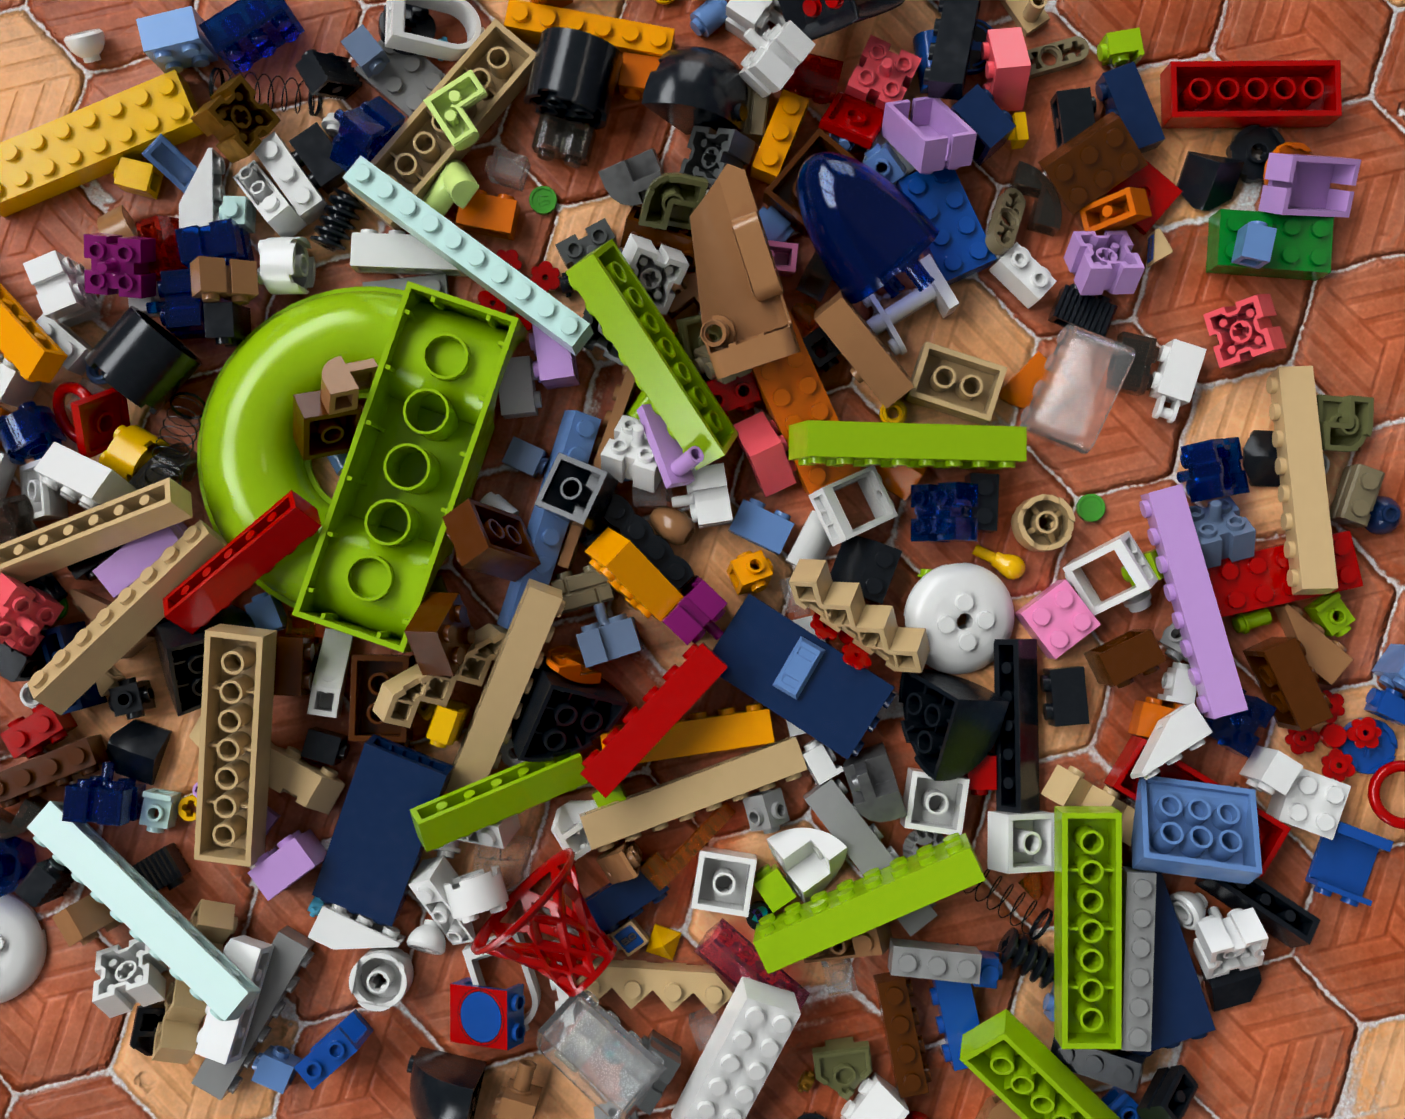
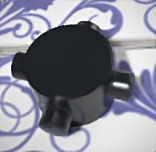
M565 272L560 277L562 293L566 294V297H571L574 289L571 287L568 275Z

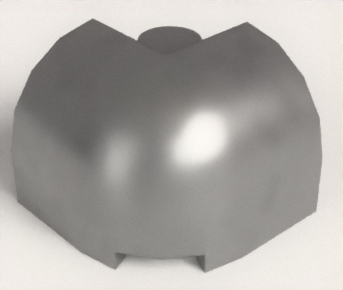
M652 148L605 168L598 173L611 198L620 204L634 206L643 204L645 193L652 180L664 174L655 149Z
M883 742L860 750L856 757L851 755L844 762L843 770L852 792L854 805L862 816L875 822L893 821L907 816Z

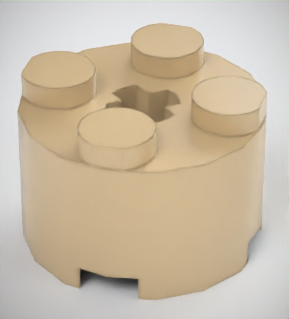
M1046 494L1024 500L1016 508L1011 518L1015 539L1022 547L1033 552L1051 551L1065 545L1072 537L1071 534L1075 522L1073 510L1063 498ZM1045 518L1047 523L1044 525V528H1040V519Z

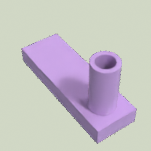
M651 404L641 405L637 409L641 424L644 426V432L666 489L691 484L695 480L691 469L704 459L703 451L697 446H692L683 453V449L677 440L669 435L667 425L661 416L654 412Z

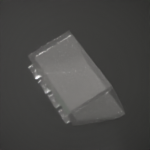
M1066 325L1058 334L1056 341L1058 344L1054 353L1046 360L1044 366L1046 371L1042 379L1033 388V398L1030 405L1021 414L1020 426L1027 427L1028 433L1064 450L1086 454L1092 449L1134 361L1136 352L1135 349L1118 341L1075 325Z
M587 990L574 997H569L538 1029L536 1045L541 1053L610 1119H629L665 1073L667 1067L664 1066L665 1062L655 1051L649 1052L642 1045L641 1038L631 1030L628 1032L620 1025V1019L612 1011L608 1010L606 1012L599 1005L597 997Z

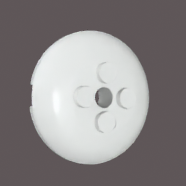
M966 562L941 565L925 574L911 590L903 615L905 616V627L926 628L930 652L925 664L935 670L948 674L971 673L989 665L994 661L995 639H1010L1014 627V605L1004 583L988 569ZM965 613L966 624L957 626V618Z
M0 891V1003L17 997L34 983L43 968L47 952L46 933L44 929H41L35 917L37 914L35 910L23 899L4 891Z

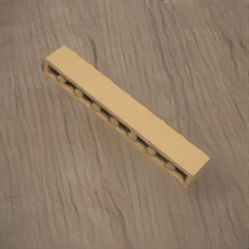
M1313 366L1277 367L1267 378L1266 389L1271 394L1272 403L1269 408V417L1274 422L1272 444L1277 450L1275 472L1280 478L1278 500L1282 502L1283 506L1281 527L1285 530L1286 534L1284 555L1288 558L1289 562L1287 584L1291 587L1292 595L1329 594L1338 589Z
M169 477L0 544V574L2 572L26 583L193 517L191 492Z
M202 520L187 528L183 536L176 543L166 548L158 560L150 567L145 568L140 577L129 587L124 588L118 597L107 608L102 609L86 628L81 629L64 649L56 652L52 660L45 667L33 674L27 683L33 699L62 715L165 617L163 598L228 544L226 540Z
M529 578L453 762L454 768L445 792L450 793L489 776L492 768L497 769L502 757V753L499 750L502 743L507 745L512 733V728L509 726L512 719H518L521 713L523 703L520 700L523 693L528 694L531 689L533 678L530 676L534 668L539 669L544 656V653L541 652L545 642L550 643L555 630L552 623L555 616L560 618L564 610L566 601L563 600L562 590Z
M789 736L775 743H770L627 796L626 800L620 802L618 800L581 813L579 816L591 850L597 848L598 852L613 848L615 846L614 842L624 838L625 842H629L641 837V832L650 828H652L653 832L662 830L669 826L668 821L679 818L680 822L696 816L695 811L703 808L706 809V812L718 809L723 806L721 802L732 798L733 802L747 798L749 796L748 792L759 788V791L762 792L775 787V782L785 778L786 782L798 779L802 777L801 772L808 769L797 738Z

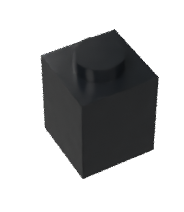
M320 727L309 728L301 757L332 766L341 763V760H345L350 748V744H347L348 736Z

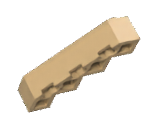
M799 559L789 580L795 604L804 610L807 607L820 615V621L836 632L842 630L854 638L852 643L870 655L876 653L886 660L885 665L893 671L923 672L930 652L926 628L898 627L893 606L865 604L860 583L832 582L827 560Z
M488 623L476 630L475 641L471 644L465 655L464 662L459 666L455 676L422 675L417 663L385 681L381 685L372 711L384 723L410 728L420 701L447 707L456 680L482 686L492 660H496L508 629Z
M201 715L189 735L198 747L200 744ZM271 742L268 787L279 793H289L297 798L295 802L329 815L345 786L337 777L338 772L324 765L322 768L312 766L301 757L302 752L291 746L284 749Z
M1057 764L1041 794L1060 806L1115 807L1122 813V842L1132 847L1131 839L1135 809L1119 800L1118 798L1121 794L1113 789L1104 786L1103 790L1083 779L1085 773L1070 765L1067 770Z
M201 899L192 912L189 922L223 953V944L229 935L234 934L236 931L238 917L234 916V904ZM176 978L175 982L170 983L164 1006L166 1009L163 1021L158 1022L152 1060L188 1064L195 1054L198 1045L196 1039L199 1024L206 1015L205 1009L207 1004L193 997L189 992L190 987L184 981H179Z
M596 958L592 962L594 969L601 964L603 958ZM624 959V961L612 960L603 973L579 995L591 1007L613 988L628 1007L632 1009L653 990L672 1012L694 993L707 1009L714 1014L731 998L734 993V986L715 965H686V963L676 962L653 963L643 960ZM580 975L576 980L577 984L582 983L587 977Z

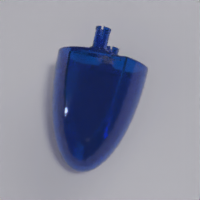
M819 152L806 158L797 175V197L803 223L824 267L850 304L862 301L881 287L886 290L891 299L896 297L900 293L899 291L905 289V286L895 276L900 272L906 273L919 292L925 290L929 286L928 283L932 284L935 279L930 276L918 260L920 259L919 256L938 236L939 229L911 198L882 174L849 156L834 152Z

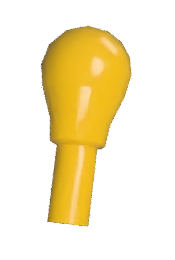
M976 544L972 555L991 563V566L996 568L1007 579H1019L1025 573V563L1017 555L995 553Z

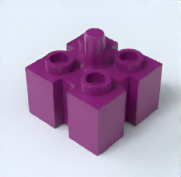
M106 233L84 234V258H91V269L84 270L85 293L100 295L119 293L120 297L140 299L156 296V273L149 272V262H156V238L122 237V235Z
M696 575L681 590V594L684 597L662 620L686 645L691 641L693 643L698 642L706 631L715 640L720 639L724 633L715 622L726 612L724 607L728 603L703 579Z

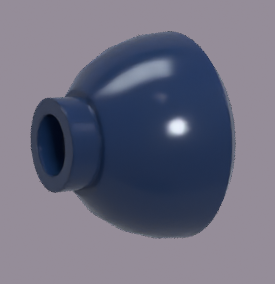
M1377 496L1373 511L1370 512L1371 516L1368 525L1365 528L1376 535H1384L1394 531L1402 519V511L1399 504L1389 497Z

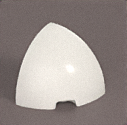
M792 828L767 838L769 848L775 860L782 866L787 874L786 879L804 903L810 901L811 896L823 891L842 867L847 855V847L839 839L818 829Z

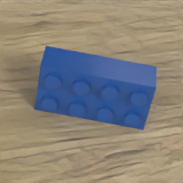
M944 168L943 170L934 171L932 174H920L917 171L897 180L893 191L924 257L929 254L931 255L948 285L989 268L997 258L986 246V235L955 170Z

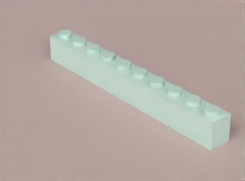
M361 155L343 176V179L354 193L573 355L577 356L593 335L590 323Z
M49 801L28 825L27 828L34 834V841L40 846L48 848L53 853L52 858L58 864L66 866L72 872L71 877L76 882L86 885L91 890V897L97 902L105 904L111 910L110 915L115 920L125 923L131 929L129 931L130 935L134 939L144 942L150 948L149 953L158 961H163L170 968L169 972L174 978L184 981L190 987L189 992L200 1001H204L211 1008L210 1013L220 1021L238 1019L261 992L246 975L66 802Z

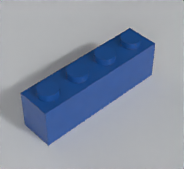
M932 980L933 988H929L932 1005L938 1006L940 1016H936L935 1021L939 1034L944 1033L946 1044L941 1045L944 1060L951 1063L954 1071L966 1069L968 1067L960 1060L962 1035L980 1025L971 984Z

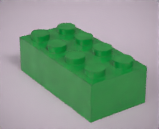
M1220 209L1209 218L1206 273L1317 281L1331 273L1334 217L1280 215L1258 211ZM1251 221H1263L1268 224V227L1277 228L1270 262L1260 269L1231 263L1237 232Z

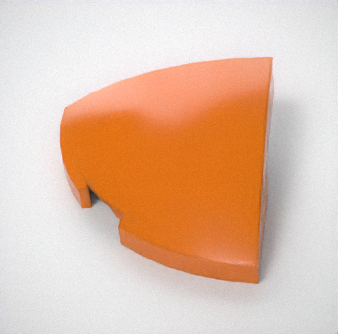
M1038 351L1000 390L998 397L1007 404L1020 409L1028 410L1029 407L1044 406L1043 409H1047L1067 400L1075 393V390L1063 375Z
M569 645L557 646L548 651L546 664L561 676L583 684H600L602 672L591 667L586 668L585 664H583L584 659L581 651Z

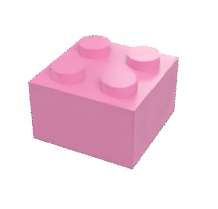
M1066 579L1057 580L1014 613L1032 639H1037L1038 647L1049 659H1057L1101 625Z

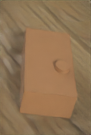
M841 290L814 312V320L852 365L853 368L850 369L851 374L859 383L865 381L886 409L914 388L910 376Z

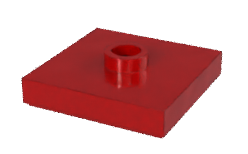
M838 92L821 118L818 128L870 150L882 130L884 110L843 92Z
M1147 160V166L1109 190L1104 196H1109L1128 187L1145 189L1152 216L1131 224L1143 235L1150 230L1182 193L1180 188Z

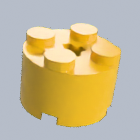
M121 425L114 431L113 440L107 450L100 455L99 463L114 470L136 489H141L147 483L144 479V471L148 467L149 459L153 457L152 450L157 446L170 447V445L160 438L156 446L158 437L138 425L128 427ZM167 447L156 448L153 451L154 457L170 458L169 455L163 453H166ZM156 457L150 461V465L161 463L167 465L169 460ZM153 467L152 469L155 472L148 469L146 472L148 480L155 483L161 476L159 474H163L166 468Z

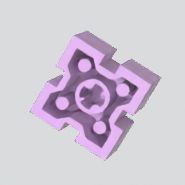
M1126 230L1105 231L1104 235L1098 236L1095 231H1073L1064 260L1070 273L1075 275L1074 282L1080 295H1102L1104 290H1107L1112 295L1134 294L1145 266L1138 253H1131L1134 244Z

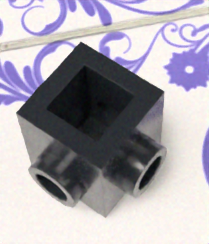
M136 677L118 681V687L109 689L108 703L110 709L115 713V717L126 715L127 720L145 716L144 710L156 708L154 691L149 680L137 682Z

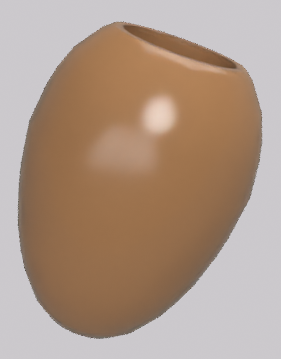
M658 507L650 515V522L654 530L660 537L671 544L684 545L694 533L695 526L691 518L677 509Z

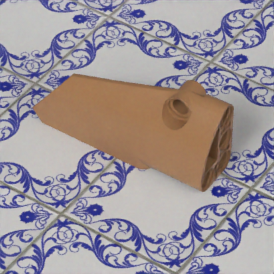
M727 163L710 190L690 215L702 320L700 336L706 345L717 380L801 352L782 295L784 293L783 286L746 171ZM714 324L721 327L723 333L722 338L717 342L709 337V329Z

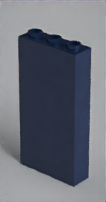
M748 594L712 650L728 665V668L720 675L721 678L847 760L851 754L855 757L858 755L865 744L861 740L866 731L872 733L880 720L876 715L882 706L887 709L896 695L892 692L894 689L893 685L864 667L862 670H856L853 666L846 664L843 661L844 654L752 594ZM800 636L826 651L796 700L772 685Z
M375 734L365 742L312 895L320 898L325 903L341 906L352 914H360L373 919L379 925L392 927L402 911L410 889L408 883L417 870L424 850L417 836L409 809L443 796L454 766Z
M1155 872L1157 876L1151 1052L1128 1051L1143 1057L1151 1056L1155 1050L1161 1048H1175L1181 1044V1041L1190 1038H1204L1208 1035V1032L1216 1030L1163 875L1160 872Z

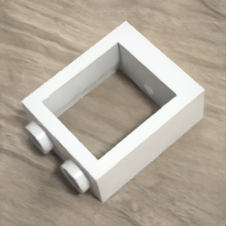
M874 465L808 495L832 547L898 516L895 505L883 485L882 477ZM858 482L875 519L852 529L834 491Z
M1129 531L1082 554L1063 567L1066 580L1071 586H1074L1078 595L1094 616L1151 589L1158 581L1156 574ZM1114 550L1135 585L1101 601L1081 566Z

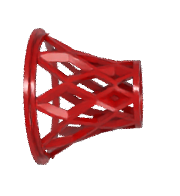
M566 848L545 861L508 896L509 900L506 902L507 909L493 913L476 935L471 951L475 955L486 953L512 960L534 969L554 981L569 997H574L589 987L603 973L614 958L617 946L599 928L580 893L574 864L576 863L574 860L575 852L571 848ZM551 872L552 883L542 895L529 891L541 878ZM565 894L571 899L573 910L565 904ZM520 899L524 914L513 924L500 922ZM542 907L550 910L551 916L537 912ZM566 925L578 931L579 936L569 933ZM517 932L527 933L533 943H519L512 936ZM491 933H494L497 938L486 945ZM541 933L558 938L560 943L544 940ZM597 957L603 958L601 964L594 969L592 962ZM580 975L587 977L582 983L577 984L576 980Z

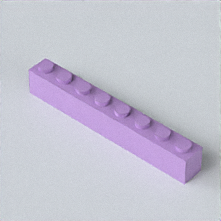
M1183 484L1140 495L1142 500L1139 502L1142 516L1148 520L1150 527L1147 530L1148 538L1151 545H1155L1158 557L1155 558L1158 571L1164 575L1166 585L1163 587L1164 594L1173 606L1172 621L1175 628L1180 630L1182 637L1180 649L1183 656L1187 657L1190 669H1188V676L1192 685H1196L1198 692L1196 704L1200 713L1204 714L1207 718L1216 719L1248 710Z

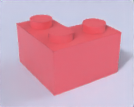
M1022 28L987 30L986 42L981 43V59L986 60L985 75L987 83L982 85V89H987L993 95L995 103L1001 110H1023L1031 62Z
M762 411L733 425L738 432L736 437L738 443L748 459L755 479L765 497L796 483L793 472L797 470L793 460H789V455L786 456L785 452L789 450L788 444L783 435L777 436L779 431L773 419L768 421Z

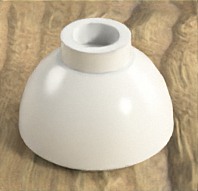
M92 29L65 36L64 42L73 54L83 58L84 63H91L101 60L100 53L104 48L105 36L101 29Z
M1179 891L1171 894L1170 898L1180 926L1188 930H1196L1197 922L1201 921L1206 915L1205 908L1208 906V902L1205 896L1199 892L1194 894L1189 891Z
M425 919L424 924L416 927L406 941L410 948L434 955L445 953V936L434 920Z

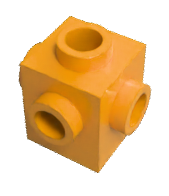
M762 550L754 553L752 551L741 553L730 562L726 572L739 596L750 591L758 593L765 590L773 576L774 569L770 559L765 558Z

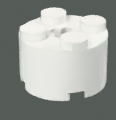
M269 237L259 240L260 267L257 269L258 283L265 285L268 292L273 295L308 294L307 288L313 287L316 274L314 257H309L307 251L308 248H311L309 241L305 237Z
M499 865L491 866L492 872L485 873L484 869H479L453 878L454 885L448 882L443 884L453 919H458V921H462V924L479 919V913L490 911L492 914L507 909L506 902L509 900Z
M397 947L371 948L353 966L349 976V989L358 1000L357 1003L370 1011H384L396 1005L407 993L413 982L414 970L410 955ZM378 974H382V975H383V978H385L386 981H385V982L381 981L382 978H381V976L378 975Z

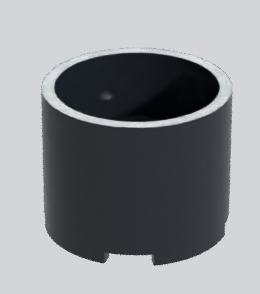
M564 27L547 28L542 31L524 102L525 104L532 103L536 106L535 113L551 121L574 127V124H590L589 128L592 130L602 129L606 126L624 59L623 55L614 45L590 33Z
M130 306L84 358L91 368L95 369L98 366L102 370L100 374L105 378V381L140 408L145 404L150 406V412L153 415L158 414L202 364L199 358L174 335L134 306Z

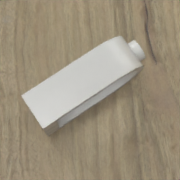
M386 0L385 47L445 61H457L485 30L484 27H481L478 13L466 0ZM406 4L454 16L463 24L467 33V42L455 44L405 32Z
M517 932L512 936L516 942L526 943L523 933ZM495 935L490 936L486 945L497 937ZM469 943L462 952L473 985L486 986L478 960L492 955L486 953L475 955L471 951L472 943ZM521 965L532 998V1007L524 1014V1025L526 1031L530 1029L528 1024L534 1018L540 1004L541 989L535 970Z

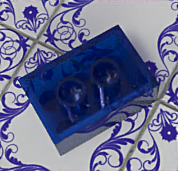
M238 0L199 25L215 52L232 72L235 70L240 72L248 71L255 62L263 57L266 58L273 55L277 48L285 43L295 41L305 31L285 0Z

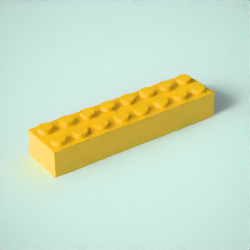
M174 69L1 142L0 216L7 217L114 172L121 156L138 161L144 159L145 157L141 153L160 134L174 146L204 134L190 119L199 108L188 82Z

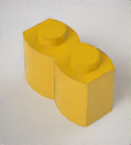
M449 699L447 707L436 705L426 734V738L430 739V744L446 748L447 745H453L455 741H458L471 707L453 699Z

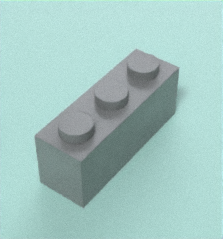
M890 938L887 967L893 976L980 984L982 954L976 946Z

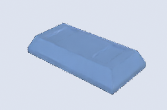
M160 134L141 154L185 193L197 167Z
M800 636L772 686L797 700L826 650Z

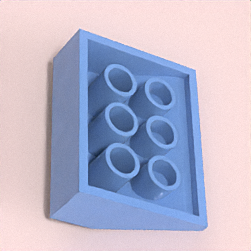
M1153 776L1147 780L1139 777L1131 839L1132 869L1250 884L1262 874L1256 791L1254 789Z

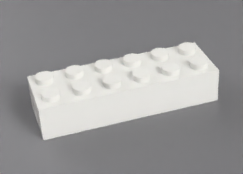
M743 976L741 977L671 1113V1119H745L801 1015L794 992Z

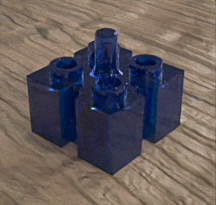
M380 96L370 101H364L359 107L351 111L347 110L344 112L342 109H338L334 113V118L339 121L340 127L338 134L332 141L333 148L329 158L346 172L360 155L371 162L403 125L406 117Z
M232 218L209 222V225L202 227L194 225L175 229L180 260L188 268H190V263L198 256L225 258V265H229L230 259L254 261L249 233L245 229L239 228V224Z
M190 269L160 271L161 280L157 281V290L159 297L165 298V301L147 302V313H160L162 325L166 326V329L171 333H175V336L180 340L205 338L203 303L206 302H203L202 298H192Z
M1239 437L1211 439L1180 447L1182 453L1180 456L1181 465L1184 469L1188 470L1178 472L1176 477L1178 482H1186V491L1191 498V503L1250 492L1246 471H1242L1240 460L1243 459Z
M944 482L938 483V485H911V508H915L914 513L916 515V519H911V542L946 543L950 541H977L978 518H972V507H978V484Z
M1242 689L1248 710L1216 719L1207 718L1204 714L1201 715L1213 732L1206 736V738L1217 740L1218 745L1236 755L1250 758L1260 740L1259 737L1254 735L1257 728H1266L1277 708L1258 697L1245 695L1247 691Z
M103 762L101 776L93 775L90 776V779H77V783L65 786L62 821L122 826L128 824L129 821L139 820L144 800L142 794L146 790V784H137L134 778H118V781H113L115 763Z

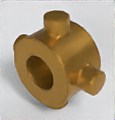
M804 1071L797 1082V1090L800 1093L803 1091L809 1092L815 1081L813 1071Z

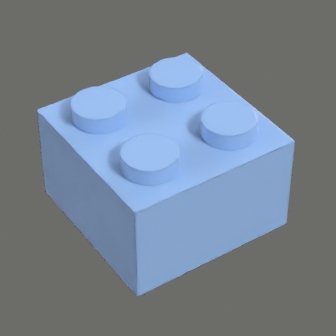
M192 6L136 19L143 52L164 73L174 69L180 73L185 68L194 66L206 67L210 62L218 61L211 28Z

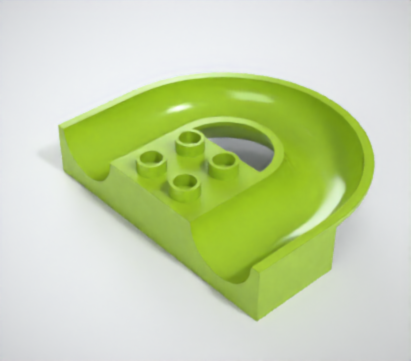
M407 281L405 290L378 286L334 289L309 296L273 314L256 327L227 359L214 381L201 418L197 443L198 477L204 506L214 531L221 535L227 543L231 542L281 498L293 490L317 508L321 527L312 537H308L298 545L292 554L286 555L269 573H265L254 583L270 595H273V597L293 607L292 615L402 653L413 652L404 631L427 592L430 591L442 563L452 554L454 548L452 541L446 534L447 528L442 517L472 496L495 429L494 410L504 373L519 343L525 341L528 331L517 317ZM342 356L345 364L374 358L378 368L371 388L359 390L358 400H367L333 498H330L316 480L311 459L303 461L293 438V395L321 390L322 369L329 360L335 357Z

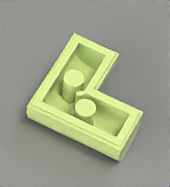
M470 69L423 101L455 150L467 149L478 140L479 132L465 111L488 97V94Z
M453 159L443 168L422 201L445 216L453 203L464 209L479 189V185L466 164L460 160Z

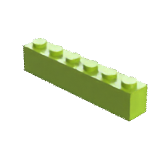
M568 753L554 757V761H524L409 809L420 842L426 852L439 849L445 844L461 837L469 836L475 831L494 825L512 815L520 814L526 809L548 802L554 797L587 784V780L580 774L584 770V766L581 764L583 762L580 753L574 755Z

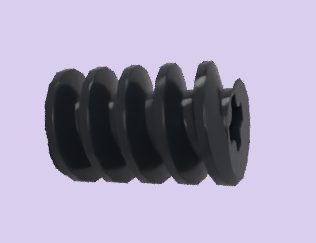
M333 188L337 195H330L329 201L334 206L326 205L324 207V211L329 216H320L319 220L324 226L316 225L314 230L319 236H311L310 240L333 252L336 249L345 251L346 247L340 240L350 241L351 238L345 233V230H355L350 220H360V217L354 211L355 209L364 210L365 207L352 195Z
M1011 928L1008 930L997 948V952L1002 953L1000 962L1004 964L1009 959H1012L1010 964L1012 970L1021 965L1019 973L1021 976H1025L1030 971L1029 980L1033 983L1038 978H1041L1039 987L1041 989L1045 988L1054 980V953H1048L1047 949L1043 946L1038 947V943L1034 940L1028 941V937L1025 934H1019L1017 929Z

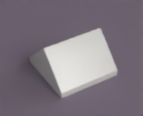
M41 459L19 466L23 522L68 518L67 500L59 495L61 493L60 489L58 488L56 491L42 483L43 476L33 470Z

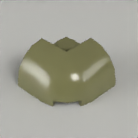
M679 172L664 173L655 178L645 193L638 224L667 230V226L691 230L690 215L705 197L709 183L708 180L704 177Z
M1316 395L1322 449L1335 452L1358 451V448L1363 445L1366 438L1372 435L1374 398L1353 395L1344 397Z

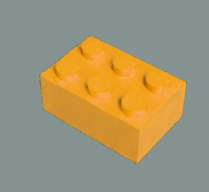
M609 527L584 551L592 559L589 564L599 574H603L608 579V584L618 593L620 592L625 596V601L647 619L653 616L661 622L684 597L630 540Z

